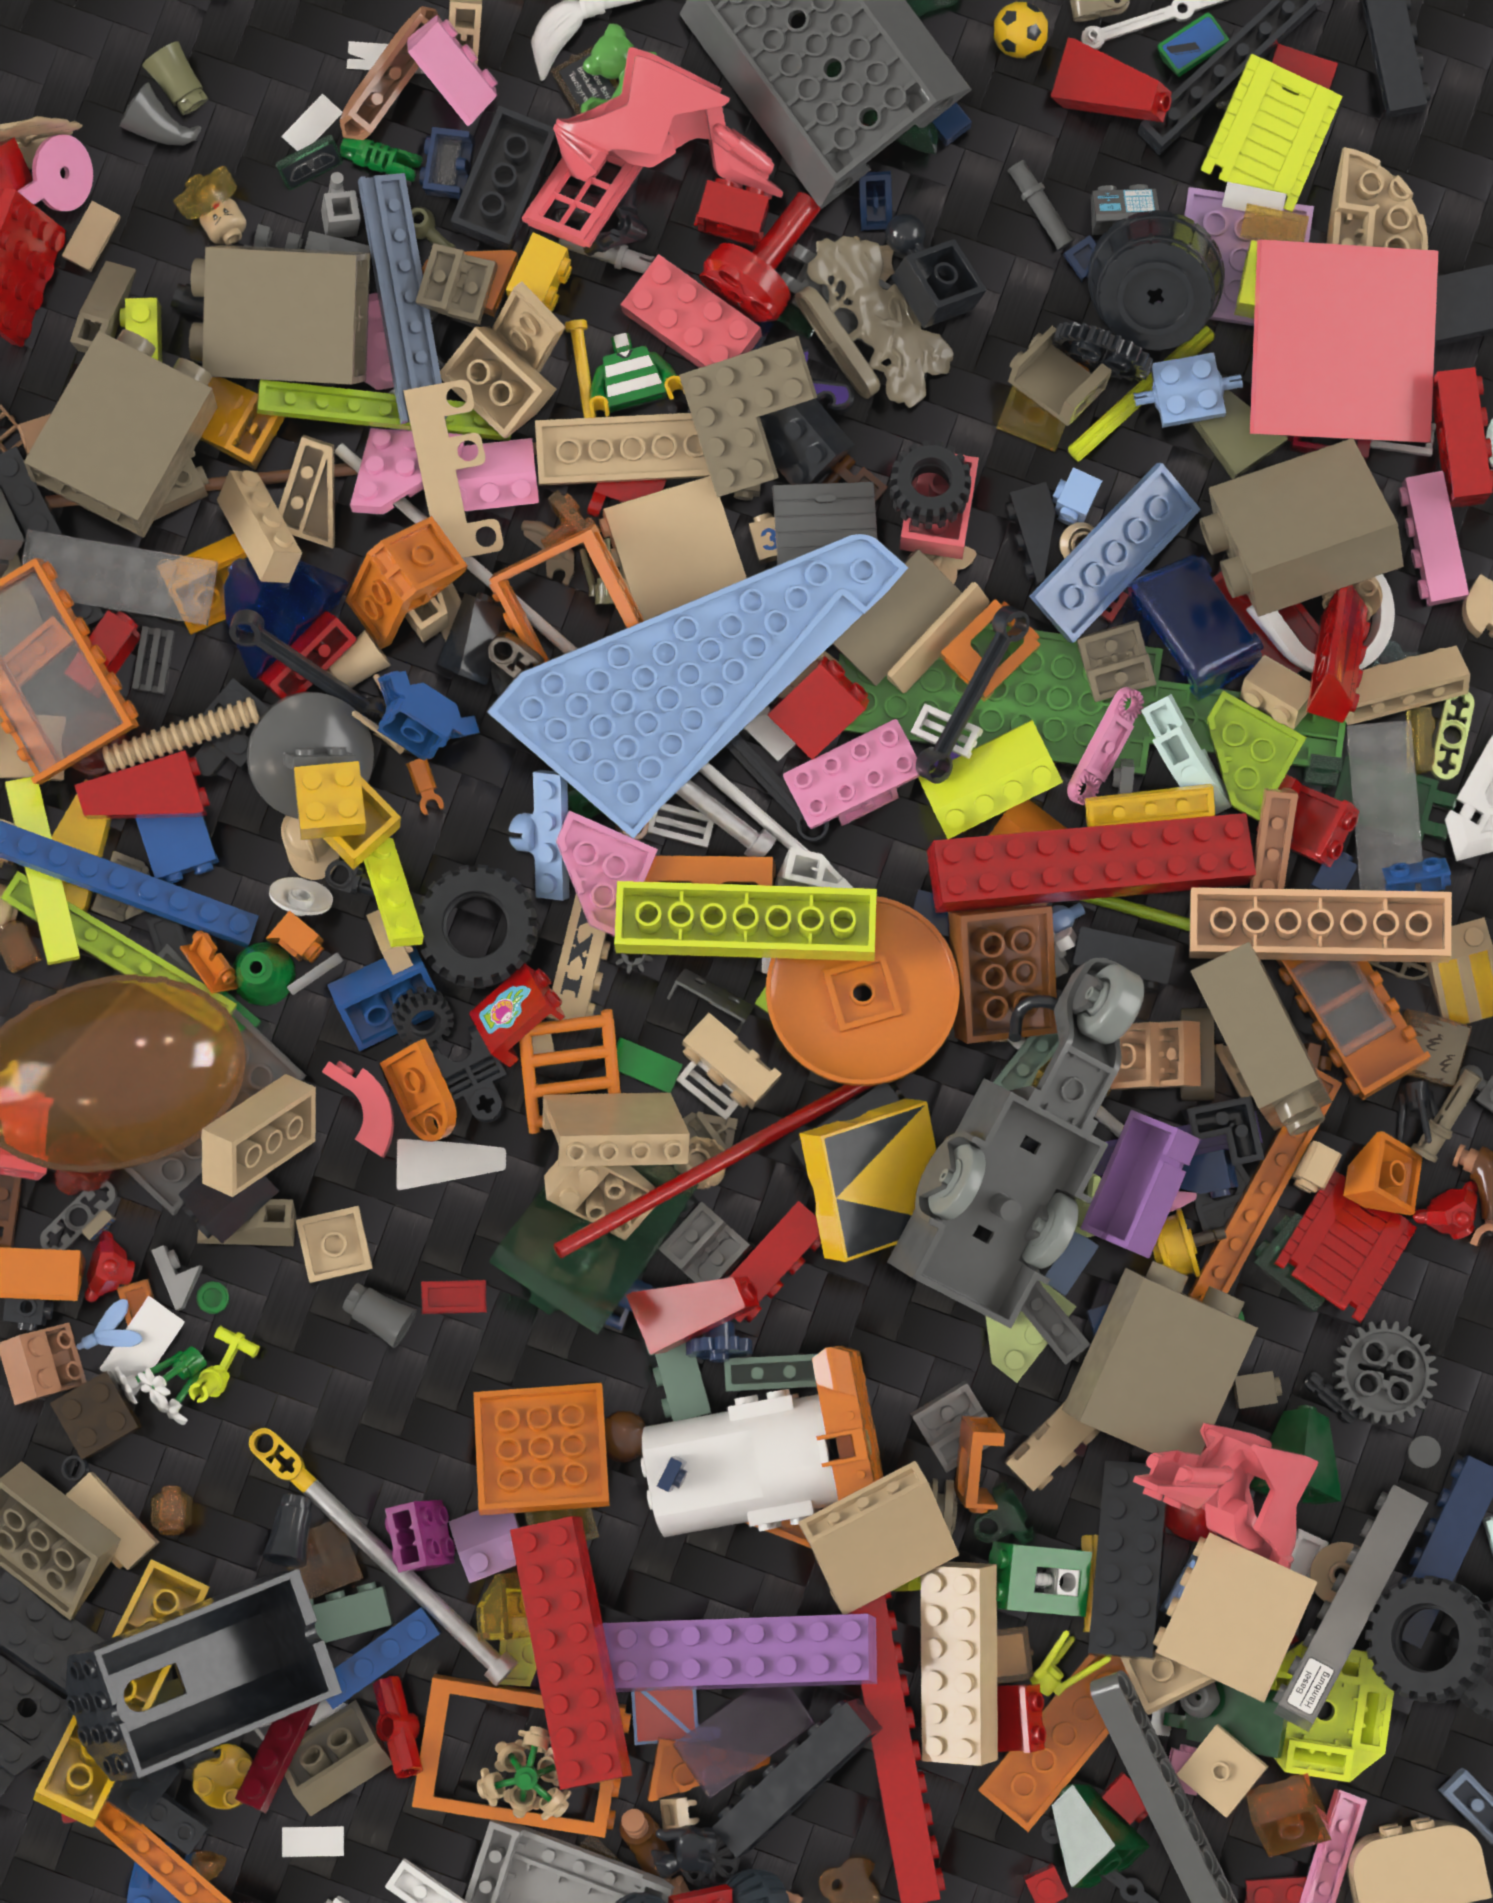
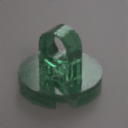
M1005 1481L992 1488L998 1509H988L987 1513H979L974 1520V1533L979 1540L991 1543L1013 1532L1021 1544H1025L1035 1538L1033 1527L1026 1529L1024 1522L1028 1516L1012 1488L1007 1490L1008 1486ZM984 1519H992L997 1523L998 1528L993 1534H984L979 1528L980 1522Z

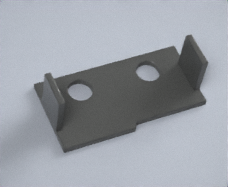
M686 968L676 979L667 999H671L678 985L702 997L713 1006L741 1020L735 1033L736 1036L741 1032L755 1007Z

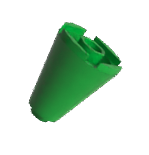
M268 942L255 943L243 949L236 957L232 966L235 969L234 975L236 979L234 982L238 986L235 989L237 993L247 1002L259 1006L277 1004L286 998L290 992L287 986L295 981L296 976L294 962L290 955L280 946ZM262 965L261 972L255 974V970Z

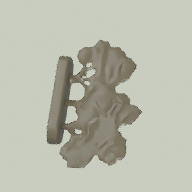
M842 236L835 242L827 238L817 241V256L808 263L807 274L817 284L828 286L829 302L826 303L815 288L807 286L795 295L799 309L854 389L862 397L869 399L879 391L880 382L873 371L876 369L883 371L887 378L886 394L889 400L896 401L897 403L905 402L908 407L912 408L926 396L925 373L931 375L949 373L950 362L953 360L954 354L952 348L940 334L921 329V323L896 284H893L888 290L883 289L879 285L884 263L878 243L868 240L858 241L854 237ZM830 276L834 277V282L832 285H830L828 282V278ZM842 280L846 284L845 294L840 300H837L836 297L839 296V293L835 292L839 281ZM847 298L853 301L851 305H845L843 302ZM839 307L851 310L857 317V329L850 334L846 332L834 314ZM857 338L862 339L874 349L869 363H867L853 342ZM889 358L891 364L884 366L881 362Z

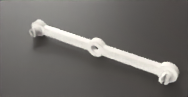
M1174 0L1171 6L1104 28L1089 26L1083 31L1081 42L1098 50L1102 47L1104 41L1171 19L1184 22L1193 16V12L1229 0ZM1183 4L1188 10L1185 13H1180L1177 7Z

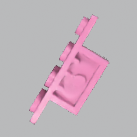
M894 719L784 773L783 777L808 827L813 829L836 817L843 826L898 799L897 787L920 777V775L916 771L917 756L898 720Z

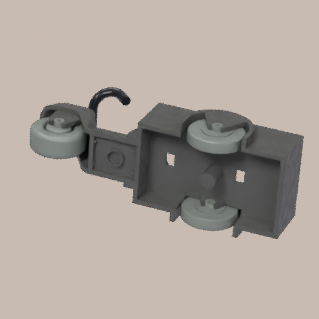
M1093 958L1075 970L1059 999L1050 995H1034L1023 999L1016 1005L1010 1019V1041L1019 1042L1021 1040L1025 1015L1028 1011L1040 1007L1054 1011L1059 1045L1036 1088L1026 1086L1008 1091L985 1078L983 1079L956 1132L938 1147L929 1160L917 1188L915 1210L887 1261L889 1264L911 1278L1012 1328L1036 1281L1039 1280L1048 1285L1051 1280L1041 1274L1039 1269L1053 1264L1065 1251L1073 1237L1078 1221V1206L1075 1199H1081L1089 1204L1093 1200V1198L1083 1192L1108 1146V1143L1092 1135L1098 1124L1094 1117L1120 1069L1122 1059L1120 1038L1133 1024L1143 1002L1144 983L1139 975L1107 958ZM1026 1135L1039 1142L1034 1154L1020 1147ZM978 1225L992 1231L987 1242H983L973 1236Z

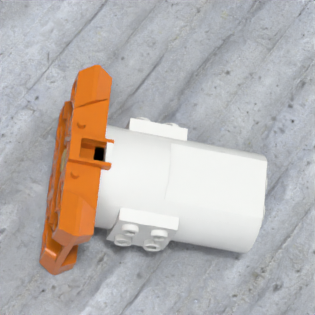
M845 1346L828 1347L812 1358L818 1394L799 1398L798 1394L790 1395L789 1389L766 1393L767 1400L759 1401L758 1395L735 1399V1406H729L726 1412L644 1427L641 1468L643 1476L647 1477L649 1490H647L648 1505L650 1510L653 1509L657 1526L662 1535L669 1537L749 1522L750 1526L758 1525L759 1531L781 1527V1521L790 1519L791 1525H796L799 1521L820 1511V1508L828 1507L883 1478L880 1451L860 1351ZM677 1456L687 1462L684 1469L688 1473L679 1489L674 1487L673 1491L666 1492L657 1487V1484L670 1458Z

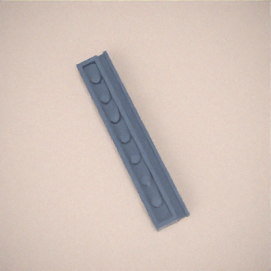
M405 173L377 175L371 178L360 177L358 185L400 424L410 422L403 390L442 383L429 309L415 303L423 273Z

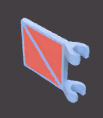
M696 1690L631 1692L635 1745L657 1744L658 1737L693 1742L716 1741L723 1736L720 1726L699 1728Z

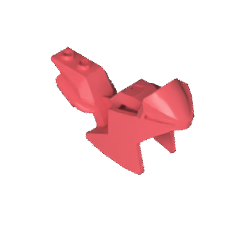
M630 47L627 52L622 92L619 96L568 119L558 118L553 127L562 157L576 179H584L594 175L609 151H613L629 164L650 168L675 154V149L688 141L701 138L709 140L714 170L725 180L734 183L733 187L742 189L743 185L760 189L765 192L764 195L768 196L770 200L773 195L780 198L783 195V191L768 179L774 168L772 159L766 155L765 151L734 128L731 130L725 125L722 106L726 105L730 98L721 94L722 88L653 53L635 47Z
M1203 1422L1200 1433L1207 1448L1201 1455L1180 1450L1156 1452L1151 1454L1146 1460L1147 1466L1151 1468L1150 1473L1134 1477L1133 1482L1145 1487L1143 1494L1159 1501L1163 1498L1162 1502L1181 1509L1183 1504L1195 1509L1201 1507L1206 1512V1526L1210 1531L1227 1541L1290 1569L1291 1563L1294 1561L1292 1553L1296 1545V1507L1318 1466V1461L1302 1454L1271 1448L1272 1443L1255 1434ZM1254 1476L1266 1480L1270 1488L1258 1518L1255 1515L1249 1489Z

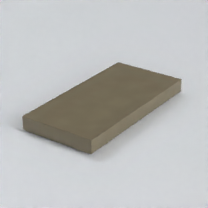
M916 549L904 562L908 569L890 590L832 643L874 686L881 682L887 675V672L962 594L919 549Z

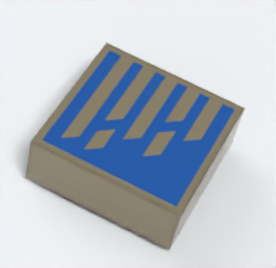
M102 1210L82 1229V1233L89 1240L95 1241L116 1218L110 1211Z

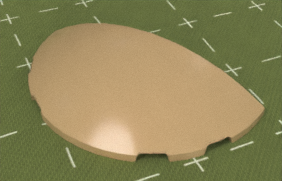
M1344 147L1334 186L1326 244L1428 250V235L1424 215L1418 213L1412 200L1413 192L1399 175L1393 176L1381 166V161L1373 156Z

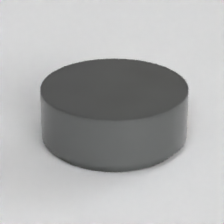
M1418 1436L1409 1443L1407 1454L1409 1460L1415 1466L1429 1468L1434 1466L1440 1459L1441 1448L1434 1438Z

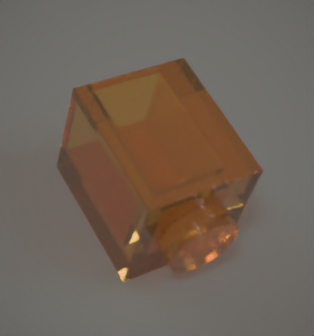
M11 921L0 927V952L9 971L15 973L42 960L26 924L22 922L17 924L16 921Z

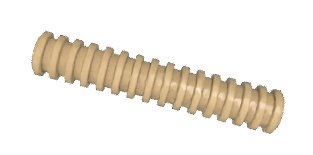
M247 697L245 702H241V700L236 701L237 705L232 706L230 703L227 704L225 709L218 707L216 712L209 710L207 715L200 713L198 714L199 718L194 719L191 716L187 722L180 720L178 725L171 723L169 728L162 726L158 732L153 729L149 735L142 733L140 738L133 736L131 741L124 739L122 744L119 745L115 742L111 748L104 746L102 753L109 772L114 773L116 769L124 770L128 765L131 767L136 766L135 763L137 762L143 764L145 759L148 758L152 761L155 759L154 756L157 755L160 758L164 757L166 752L173 754L175 749L182 751L183 746L186 745L188 748L193 747L192 743L195 742L198 745L202 744L204 739L211 741L213 736L220 738L221 733L225 732L228 735L231 734L230 730L235 729L237 732L240 731L242 726L249 728L251 723L257 725L260 717L254 700Z

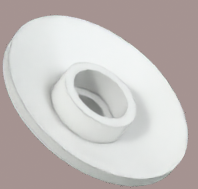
M298 877L279 879L272 883L269 890V896L277 906L286 911H291L297 916L322 914L331 908L333 902L332 894L326 887L315 881Z

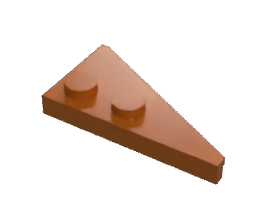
M658 1737L647 1800L657 1801L659 1798L686 1792L697 1786H705L739 1773L760 1769V1767L770 1764L771 1757Z

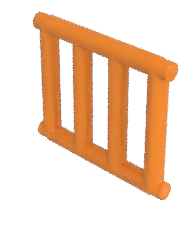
M612 1009L602 1010L601 1015L540 1022L519 1041L527 1124L530 1134L539 1133L540 1128H543V1115H539L538 1098L543 1097V1095H561L608 1089V1094L621 1093ZM602 1027L603 1045L533 1054L532 1036ZM605 1058L606 1076L536 1085L535 1067Z

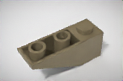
M109 261L105 262L79 312L70 342L78 351L86 353L98 331L115 338L120 323V308H125V299L129 296L136 269Z
M270 1199L223 1244L294 1246L297 1217L293 1200ZM198 1229V1243L222 1244L213 1235L208 1239Z

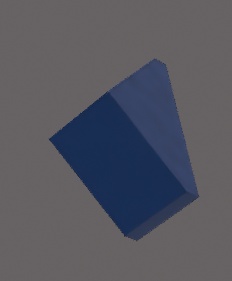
M891 171L868 172L858 180L861 231L886 229L892 219Z

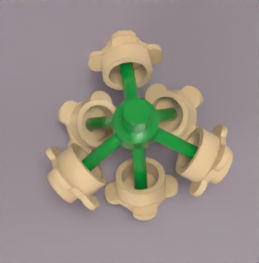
M531 1726L529 1731L519 1730L518 1735L524 1737L523 1740L518 1739L512 1743L501 1741L495 1746V1751L498 1753L497 1761L494 1764L495 1768L500 1772L506 1770L508 1772H516L514 1778L503 1780L499 1772L489 1773L488 1768L481 1769V1779L477 1782V1790L480 1797L486 1798L491 1807L496 1806L497 1799L503 1797L506 1802L510 1803L515 1817L523 1818L526 1812L540 1808L544 1811L541 1815L544 1821L551 1816L558 1818L567 1810L569 1803L566 1800L571 1795L569 1789L561 1792L557 1787H554L549 1791H545L537 1783L538 1778L541 1777L544 1781L552 1782L554 1786H559L552 1747L548 1748L549 1744H551L550 1737H548L549 1731L541 1726ZM525 1749L530 1750L529 1757H528V1760H527V1764H526V1754H525V1752H524ZM537 1752L544 1753L545 1757L539 1760L536 1770L533 1767ZM515 1785L512 1789L505 1791V1787Z

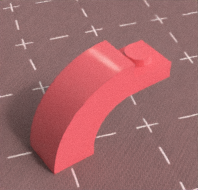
M340 1060L336 1065L329 1061L322 1072L352 1091L359 1099L363 1109L362 1127L355 1140L384 1158L390 1147L394 1132L393 1109L386 1091L379 1081L364 1068L354 1078L352 1075L355 1070Z

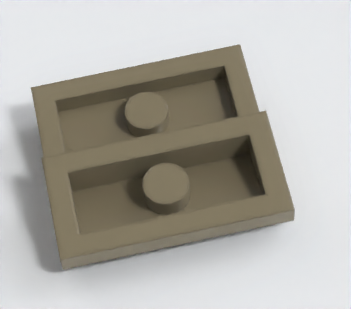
M433 243L415 303L432 311L480 325L498 265L495 261L466 255L464 250Z
M1137 620L1080 636L1076 640L1095 702L1114 697L1124 687L1139 690L1157 685Z

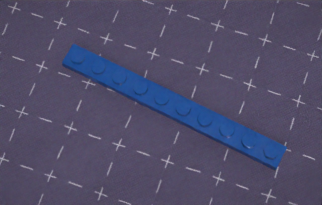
M0 821V858L198 931L202 930L204 933H209V935L247 948L250 944L258 916Z

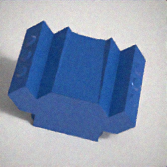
M393 671L377 678L387 706L377 731L423 761L432 759L438 748L444 747L449 739L480 733L475 716L461 718L456 703L424 682L410 685L406 671Z

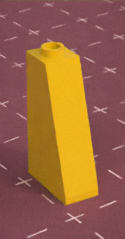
M76 794L54 831L52 840L102 858L112 819H87L83 815L78 795ZM62 880L66 900L87 913L90 908L93 891Z

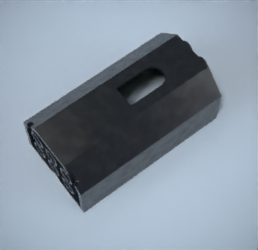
M293 1569L271 1573L67 1656L66 1692L68 1695V1709L75 1716L78 1723V1737L81 1744L86 1747L87 1752L111 1781L141 1778L342 1693L325 1642L316 1632L315 1623L317 1619L300 1570ZM174 1663L184 1694L141 1712L133 1711L126 1705L124 1690L130 1681Z

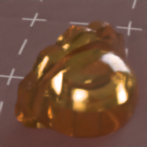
M199 1851L192 1855L191 1866L209 1882L224 1869L227 1859L225 1856L211 1851Z

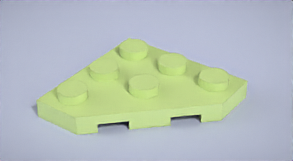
M1039 1281L1069 1317L1076 1306L1051 1286ZM1020 1311L1012 1328L985 1316L991 1363L1014 1382L1018 1383L1048 1343L1022 1311Z

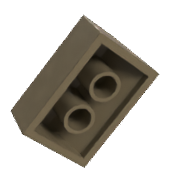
M355 1700L305 1732L285 1773V1778L293 1795L309 1815L312 1816L392 1765V1761L384 1743L378 1738L376 1730L359 1703Z

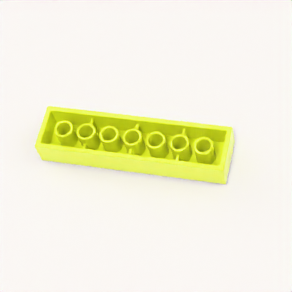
M617 881L616 953L875 961L877 889Z

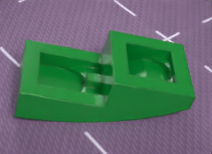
M619 1038L616 1045L619 1072L663 1092L671 1093L683 1064L631 1041Z

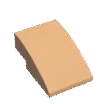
M1200 1022L1133 1023L1120 1038L1121 1065L1109 1090L1201 1086Z

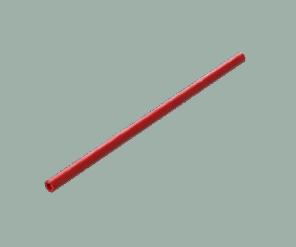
M844 1084L553 1244L555 1252L560 1258L569 1255L876 1085L857 1086Z

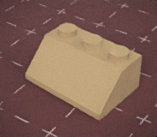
M475 327L440 371L441 379L444 382L463 379L470 383L474 400L473 409L503 438H508L534 417L557 390L490 327ZM451 388L465 402L467 401V394L462 388Z

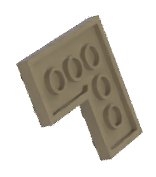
M799 336L680 374L679 377L717 497L779 478L760 416L817 398Z

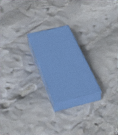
M1074 1232L1065 1251L1053 1263L1045 1275L1051 1279L1048 1285L1066 1296L1099 1246L1087 1237Z

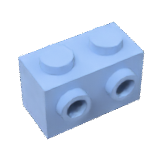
M1072 468L1067 481L1061 479L1053 495L1052 502L1056 504L1055 514L1059 515L1057 519L1069 526L1073 523L1084 522L1096 498L1102 480Z

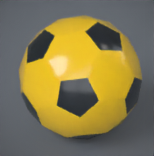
M1014 2L1000 10L994 19L992 32L994 41L1004 54L1014 58H1028L1042 49L1048 38L1049 27L1044 13L1036 5L1027 2Z

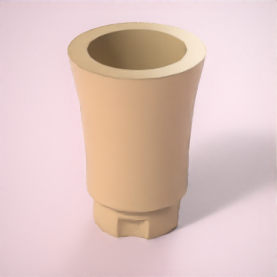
M364 630L357 637V640L326 671L353 688L373 674L391 666V663L367 630Z

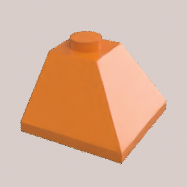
M1379 1131L1348 1165L1343 1196L1364 1208L1414 1215L1423 1157L1385 1132Z

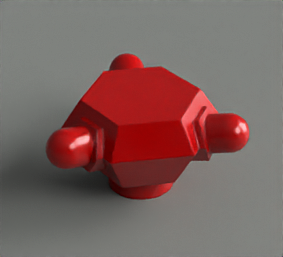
M1469 1181L1462 1189H1450L1433 1198L1427 1209L1415 1211L1413 1215L1414 1221L1418 1224H1427L1441 1233L1450 1234L1452 1239H1461L1470 1235L1475 1229L1474 1220L1478 1195L1476 1194L1478 1192L1477 1184Z
M103 1231L100 1234V1242L92 1253L87 1272L89 1287L84 1293L85 1299L89 1302L96 1301L100 1295L117 1290L120 1284L128 1286L133 1277L135 1262L127 1259L126 1251L114 1240L113 1234L109 1231Z

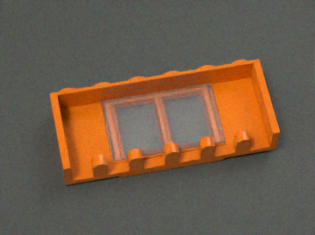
M1276 960L1280 966V969L1277 971L1286 986L1290 984L1293 986L1298 994L1294 997L1298 1007L1303 1013L1309 1012L1314 1020V1023L1311 1024L1314 1033L1320 1041L1325 1039L1331 1048L1328 1051V1055L1337 1068H1343L1347 1075V1078L1344 1080L1354 1096L1358 1094L1364 1100L1429 1061L1431 1055L1428 1051L1424 1053L1416 1040L1417 1034L1411 1025L1408 1026L1399 1012L1400 1007L1395 998H1390L1382 985L1383 979L1377 970L1374 971L1368 961Z

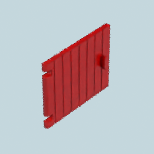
M1334 1170L1325 1190H1318L1276 1259L1275 1264L1282 1269L1285 1268L1287 1263L1295 1267L1291 1274L1293 1277L1342 1311L1347 1308L1348 1304L1356 1310L1352 1318L1361 1323L1417 1227L1399 1213L1364 1208L1343 1196L1346 1177Z

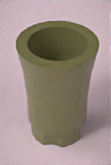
M178 41L161 48L142 64L144 69L167 94L172 104L178 107L182 115L195 111L207 102L208 97L202 90L203 86L194 74Z

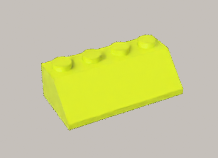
M1033 720L972 749L970 759L963 756L953 759L952 772L942 783L935 784L921 776L918 777L947 839L1063 783Z

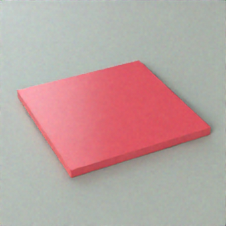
M1257 240L1250 434L1431 443L1438 251Z

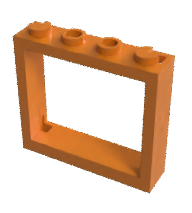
M596 524L494 573L489 579L491 583L489 586L493 592L492 597L496 602H501L505 610L503 616L509 629H515L519 639L539 653L545 662L549 661L508 579L581 543H584L626 627L628 628L645 621Z

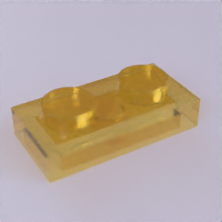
M1247 203L1239 237L1253 240L1304 242L1309 216Z
M1417 707L1407 711V772L1419 775L1432 771V765L1435 760V752L1432 748V734L1435 728L1432 707Z

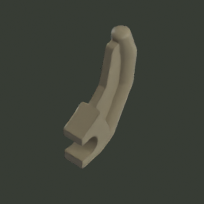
M524 520L521 524L524 536L542 550L564 540L559 531L541 521ZM571 548L546 560L548 579L552 580L554 573L561 570L566 574L562 583L565 586H569L574 575L575 553Z

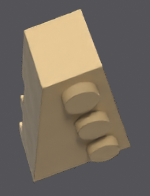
M303 435L278 510L292 535L330 548L335 546L334 445Z
M1064 1403L1003 1462L1031 1491H1034L1036 1488L1041 1491L1054 1478L1051 1473L1059 1465L1064 1468L1077 1455L1074 1452L1076 1447L1081 1442L1087 1445L1100 1432L1098 1429L1079 1422L1062 1410Z

